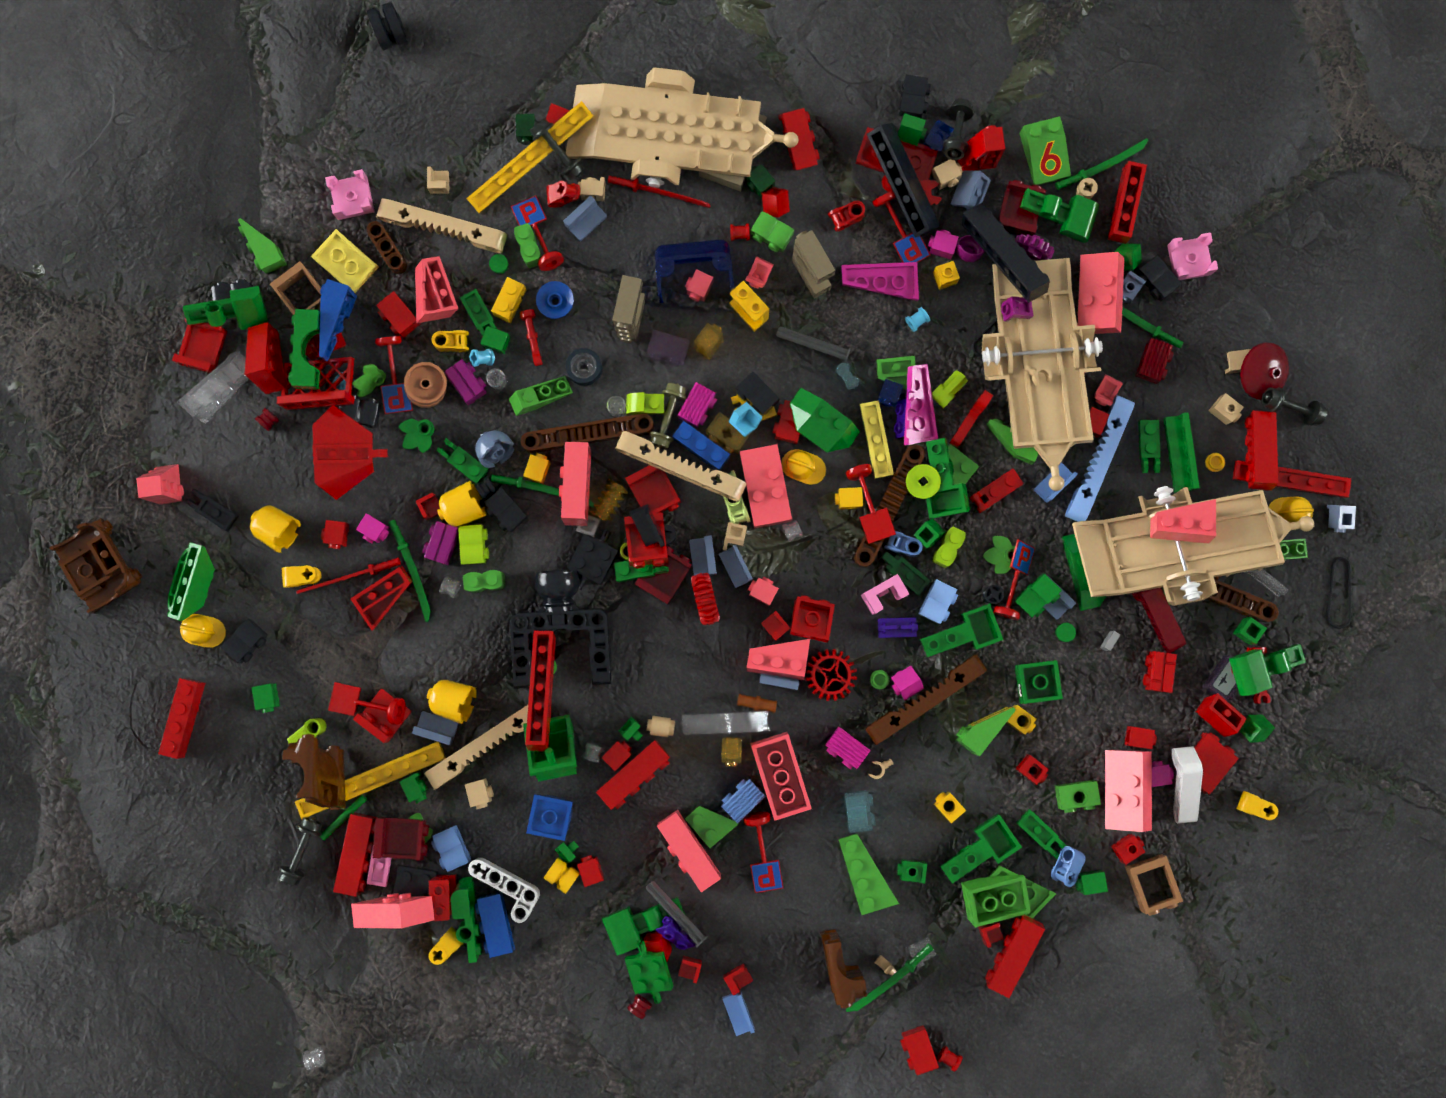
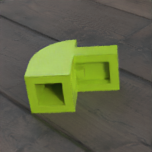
M645 392L627 394L626 415L642 413L664 414V394H645Z

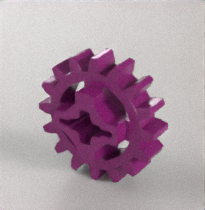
M1021 234L1015 238L1016 243L1025 249L1026 254L1031 260H1050L1054 254V247L1049 246L1050 243L1045 242L1038 235L1030 236L1027 234L1025 236Z

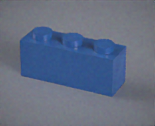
M685 421L681 423L672 436L674 441L715 470L721 471L730 458V454Z
M503 892L479 897L477 903H475L477 915L480 914L482 921L479 922L481 934H484L486 939L484 941L485 952L489 953L490 958L512 953L515 950Z

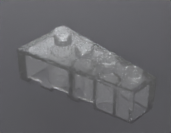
M239 351L231 353L223 363L181 397L177 403L193 418L206 424L249 380L245 376L246 357Z

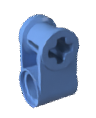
M895 531L896 535L889 537L887 545L884 546V549L909 557L918 556L923 547L918 539ZM910 543L917 544L918 551L915 553L910 552L908 545Z
M1070 846L1064 847L1060 851L1057 862L1051 871L1052 879L1063 882L1067 887L1075 885L1081 868L1085 863V855Z

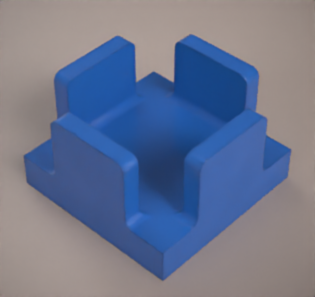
M534 794L526 833L565 841L570 827L573 801L551 795Z

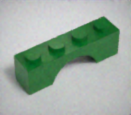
M295 309V315H292L294 334H291L293 353H290L292 372H289V383L295 389L319 390L320 370L311 366L308 362L306 347L314 336L320 334V311Z

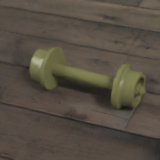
M668 383L666 389L662 390V394L670 398L659 433L652 431L649 433L651 435L650 442L656 448L668 449L670 443L674 441V438L666 434L677 400L685 401L687 399L685 397L686 388L680 386L679 383Z

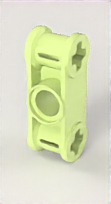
M732 470L731 473H728L729 475L736 477L734 470ZM742 496L740 501L730 503L728 498L723 497L730 523L751 522Z

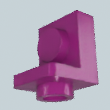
M1011 296L1001 304L1003 321H1009L1012 318L1030 319L1034 316L1032 301L1028 303L1024 297Z

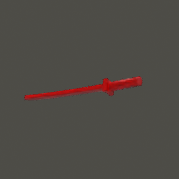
M611 175L608 177V183L631 187L633 192H637L640 189L707 208L711 206L709 203L639 184L638 178L632 181Z
M395 558L381 564H369L368 569L297 590L296 594L366 573L377 575L379 571L401 565V561L399 558Z

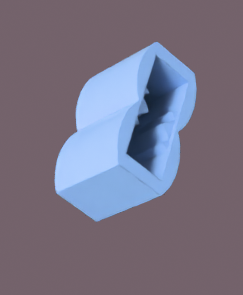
M935 579L918 614L937 624H941L942 621L946 622L950 614L947 610L950 604L954 605L957 600V589Z

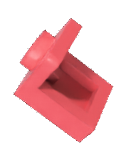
M756 257L745 280L754 288H763L774 264Z
M1105 374L1094 393L1096 402L1102 406H1112L1113 400L1123 383Z

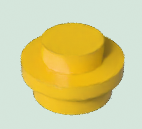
M1212 453L1206 458L1205 464L1208 470L1218 472L1224 468L1225 459L1219 453Z

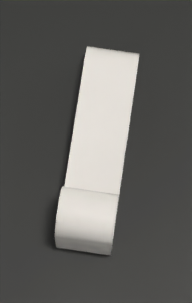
M1193 746L1173 748L1172 761L1177 770L1173 806L1174 819L1177 824L1197 822L1203 776L1202 763Z
M476 858L469 864L468 871L470 875L517 900L511 911V917L515 922L522 923L530 916L540 896L538 887L484 858ZM478 863L481 864L480 868L483 869L479 872L476 871L477 867L474 866ZM488 868H490V870L487 872L486 876H484V874L486 873V870H487ZM492 872L500 874V881L492 880ZM509 881L517 883V890L509 889ZM527 890L534 892L535 898L533 900L526 898L525 893ZM517 908L525 910V917H519L516 914Z

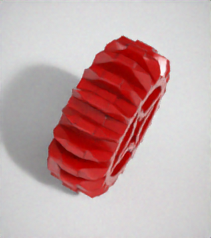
M699 573L692 576L691 583L701 623L703 625H711L719 622L720 617L710 575L708 573Z
M825 649V656L819 651L817 652L819 659L817 660L816 657L812 656L811 659L815 663H807V666L812 667V669L805 671V673L811 674V677L805 678V681H812L807 687L812 688L814 686L816 689L813 690L812 694L815 695L819 691V699H822L823 695L826 694V701L830 700V695H833V700L837 701V694L844 698L843 691L848 694L851 693L847 688L848 685L853 688L855 687V684L850 683V681L857 680L856 676H851V673L857 672V669H850L854 662H846L850 658L848 655L844 659L841 658L843 651H840L837 656L836 649H832V655H829L828 649ZM825 659H835L832 666L828 669L818 666ZM840 662L846 669V679L838 674ZM834 668V674H836V677H838L839 679L831 678L828 681V679L826 678L828 676H826V673L822 672V670L825 672H831V670ZM815 671L824 676L822 688L816 682ZM833 681L844 684L836 691H827Z

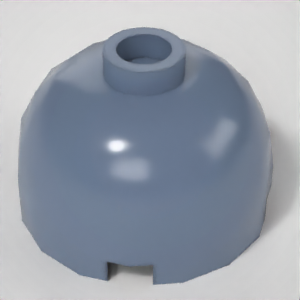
M499 430L484 432L480 436L475 446V452L482 466L493 468L495 463L500 461V464H502L511 457L514 452V443L507 434Z

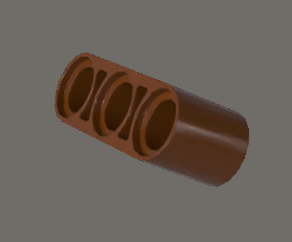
M377 221L368 224L367 233L387 266L395 274L404 273L407 269V263L386 229ZM381 229V232H380L379 235H377V236H374V235H373V233H374L375 230ZM385 245H391L388 251H383ZM396 260H401L399 266L393 267V263Z

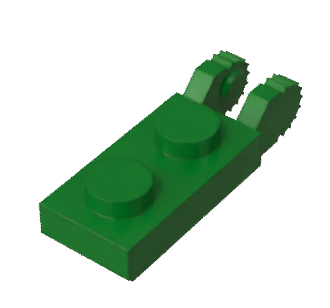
M477 289L459 297L482 336L485 332L484 328L489 325L497 329L494 324L495 321Z
M1139 420V459H1141L1142 473H1147L1149 470L1148 459H1153L1154 473H1159L1161 467L1159 459L1161 458L1159 420Z
M446 438L444 440L445 444L455 450L452 455L449 456L445 450L439 447L436 451L474 483H479L489 469L482 466L479 461L460 446L457 447Z
M629 560L614 563L616 581L618 583L637 580L638 578L653 577L656 574L669 572V568L666 566L654 568L653 564L645 565L644 568L637 569L633 566L630 567Z
M1030 809L1016 822L1035 842L1056 859H1058L1059 853L1050 847L1055 841L1061 849L1067 846Z

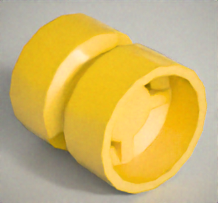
M558 857L544 876V879L551 884L556 883L557 888L566 894L580 872L573 867L568 868L567 863Z

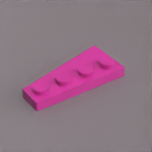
M917 262L841 266L843 286L915 301L919 300Z
M928 364L908 367L904 445L938 439Z

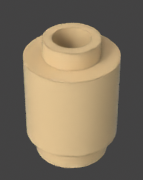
M652 716V719H648L647 731H650V735L673 736L675 721L671 720V718Z

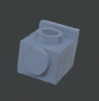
M1129 271L1123 279V303L1127 304L1135 298L1146 282L1132 271Z
M1327 505L1329 509L1328 528H1334V532L1346 533V529H1355L1356 506Z

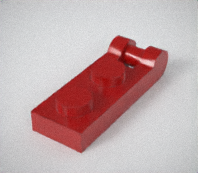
M1012 468L969 497V499L977 505V510L981 513L1024 483L1014 468ZM984 495L988 501L984 503L980 498Z

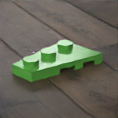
M999 865L988 877L1018 874ZM1025 878L1031 913L1025 915L1034 918L1056 893Z

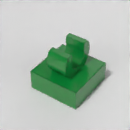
M630 717L619 730L620 734L627 741L631 736L637 741L643 736L638 731L640 728L639 723L633 717Z
M575 841L568 846L563 842L555 851L568 864L576 858L572 852L579 846Z

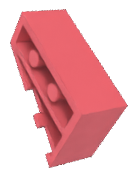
M440 256L422 259L415 268L416 323L449 318L457 311L458 306Z
M178 464L155 467L154 470H150L147 474L136 478L138 498L157 504L182 501L184 489L180 484Z
M1216 499L1156 512L1150 520V538L1209 544L1216 537Z
M810 639L751 648L749 650L747 672L804 680Z

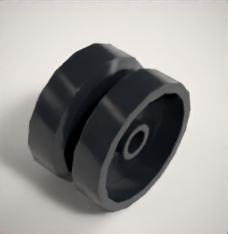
M392 1L382 4V11L385 17H382L379 9L376 7L367 10L370 23L383 51L392 48L393 43L390 35L393 36L398 45L408 42L399 13L396 12Z

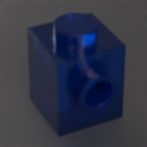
M937 120L928 134L925 143L931 149L941 151L944 141L950 138L954 128Z
M885 379L877 401L879 400L884 406L895 407L904 385Z

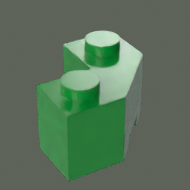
M1042 574L1033 584L1026 587L1014 602L1028 616L1033 617L1035 615L1038 617L1045 610L1043 608L1045 604L1050 602L1054 604L1061 597L1059 593L1062 590L1046 574Z

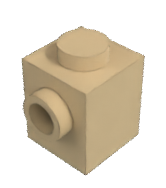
M950 159L934 167L931 175L939 183L937 187L941 190L947 186L951 188L957 185L963 171L958 162L956 163L955 160Z
M1225 393L1217 399L1209 409V412L1227 425L1231 422L1235 423L1242 416L1240 412L1244 407Z
M486 778L465 784L470 807L476 806V809L487 807V803L492 801L491 797H494L491 785L488 786Z

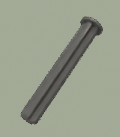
M779 327L777 331V337L844 359V362H847L851 348L846 349L784 327Z
M651 881L646 886V890L696 943L695 946L697 948L708 936H704L655 881Z

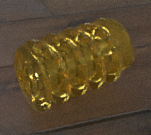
M608 479L612 484H605L608 491H601L604 498H597L600 505L594 504L593 506L597 511H590V513L604 521H613L610 513L617 514L614 507L620 508V504L617 501H624L621 494H628L623 486Z

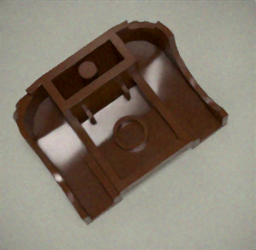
M102 518L92 523L85 522L76 526L79 531L75 535L50 547V550L56 551L60 558L59 565L77 596L84 600L89 607L87 613L91 614L96 613L140 584V579L142 578L138 569L128 568L109 536L112 534V524L107 519L104 520Z
M312 734L302 735V738L298 739L297 743H289L288 749L283 750L282 760H292V764L302 767L304 771V783L296 794V799L305 798V802L322 808H330L331 811L346 809L344 750L340 749V746H328V749H322L318 747V739L314 738Z
M836 929L820 932L831 990L834 993L836 1005H840L841 1008L851 1007L856 998L867 997L865 979L858 965L848 966L844 964L842 944Z

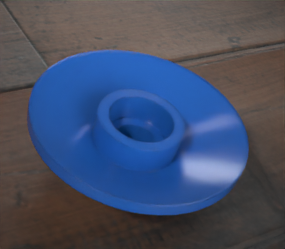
M551 281L544 284L536 295V305L539 311L551 319H559L566 316L574 304V296L571 289L559 281ZM558 299L559 303L554 305L552 301Z

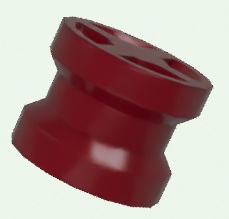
M266 407L262 410L260 416L254 418L268 431L272 429L274 423L279 421Z
M636 994L634 1002L629 1004L627 1008L636 1017L644 1019L645 1012L651 1009L652 1004L641 995Z

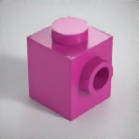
M937 230L935 236L931 235L928 246L931 249L929 253L951 260L959 237L951 235V232L947 230Z
M367 513L356 528L357 531L364 534L362 538L370 543L374 541L380 543L389 534V526Z
M912 666L898 671L891 677L894 683L892 689L897 696L901 695L904 700L924 689L921 679Z
M1162 761L1152 762V787L1172 784L1174 773L1169 764H1163Z

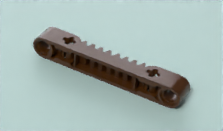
M642 413L531 431L522 436L521 445L529 453H539L565 448V442L595 443L612 439L617 440L620 439L622 432L625 431L624 424H626L627 432L637 436H644L653 431L654 422L650 415ZM643 420L649 422V426L645 429L639 427V423ZM529 439H536V444L533 447L527 446Z
M911 445L904 452L876 510L887 507L892 522L908 491L906 486L908 472L913 467L921 465L925 453L920 445ZM910 451H916L919 454V458L917 460L911 459L909 456ZM864 534L854 555L856 565L861 568L870 566L884 539L868 544ZM860 553L868 554L869 561L867 563L860 561Z
M1214 579L1218 593L1208 597L1209 601L1228 607L1244 616L1252 617L1259 622L1274 621L1278 617L1279 611L1275 604ZM1264 608H1267L1269 611L1268 617L1263 615Z
M977 654L971 656L948 673L947 678L942 679L943 684L937 682V688L931 686V693L923 691L924 697L917 695L918 701L911 699L912 705L905 703V710L898 708V712L890 711L868 725L865 728L866 732L875 745L881 743L987 671V668ZM955 674L962 675V677L960 678L961 682L954 681V679L956 678ZM891 716L898 717L897 725H890L892 721Z

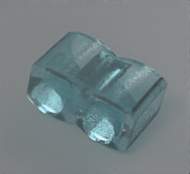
M867 790L844 792L848 832L873 830L872 826L876 825L874 813L871 814L870 806H873L872 794H868Z

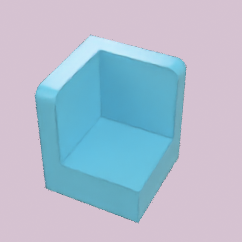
M745 402L734 410L729 423L746 437L758 427L762 416L750 404Z

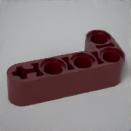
M1161 588L1132 593L1133 597L1142 603L1155 633L1167 653H1172L1186 645V640Z

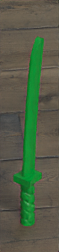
M1144 139L1101 164L1085 171L1084 169L1080 170L1077 175L1056 182L1057 190L1089 178L1122 162L1144 149L1148 139Z
M1122 306V316L1151 333L1152 338L1158 337L1179 349L1182 347L1183 341L1160 330L1162 327H1155Z
M493 474L491 477V482L514 485L518 489L526 488L559 497L558 488L523 480V477L513 479ZM589 499V506L595 508V504Z
M389 521L388 524L399 545L397 547L398 551H401L415 586L425 622H428L431 611L417 568L408 548L410 545L405 542L396 521Z
M928 943L913 959H908L901 969L868 993L867 997L861 998L853 1006L848 1007L846 1012L860 1010L896 984L906 974L912 973L916 968L915 966L934 950L933 947Z

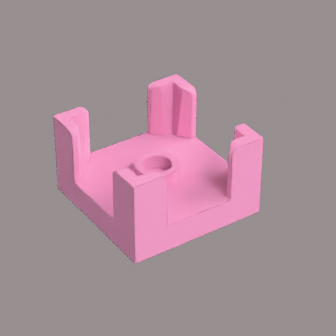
M362 169L354 171L355 177L338 180L335 176L325 177L334 204L331 205L332 213L338 220L375 212L368 177Z
M1211 233L1201 234L1196 239L1182 241V237L1175 238L1167 245L1172 272L1179 280L1210 276L1218 270L1217 261L1211 263L1208 248L1212 243Z
M898 574L861 595L872 615L883 610L877 595L882 597L889 593L888 588H890L896 600L909 595Z

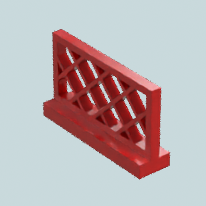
M353 357L329 359L328 362L323 359L308 361L311 366L320 370V374L323 376L319 381V390H311L309 393H305L303 389H296L289 395L288 389L291 387V383H289L288 376L292 364L284 363L286 389L282 390L281 396L277 397L276 404L286 410L354 404L355 397L352 395V382L355 359ZM343 363H348L347 369L341 373L338 369ZM326 365H331L332 369L325 375L321 370ZM337 372L340 376L332 383L329 378ZM345 380L346 389L339 390L337 386ZM327 381L331 386L322 392L320 388Z

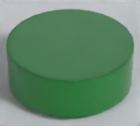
M496 254L491 257L489 266L494 273L503 274L508 270L509 262L504 255Z
M1062 623L1057 626L1055 635L1061 642H1070L1075 638L1076 630L1072 624Z

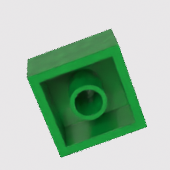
M1057 660L1014 665L1020 704L1063 699Z

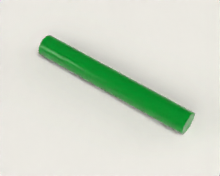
M361 795L322 832L320 838L325 841L350 817V814L354 813L367 801V798Z

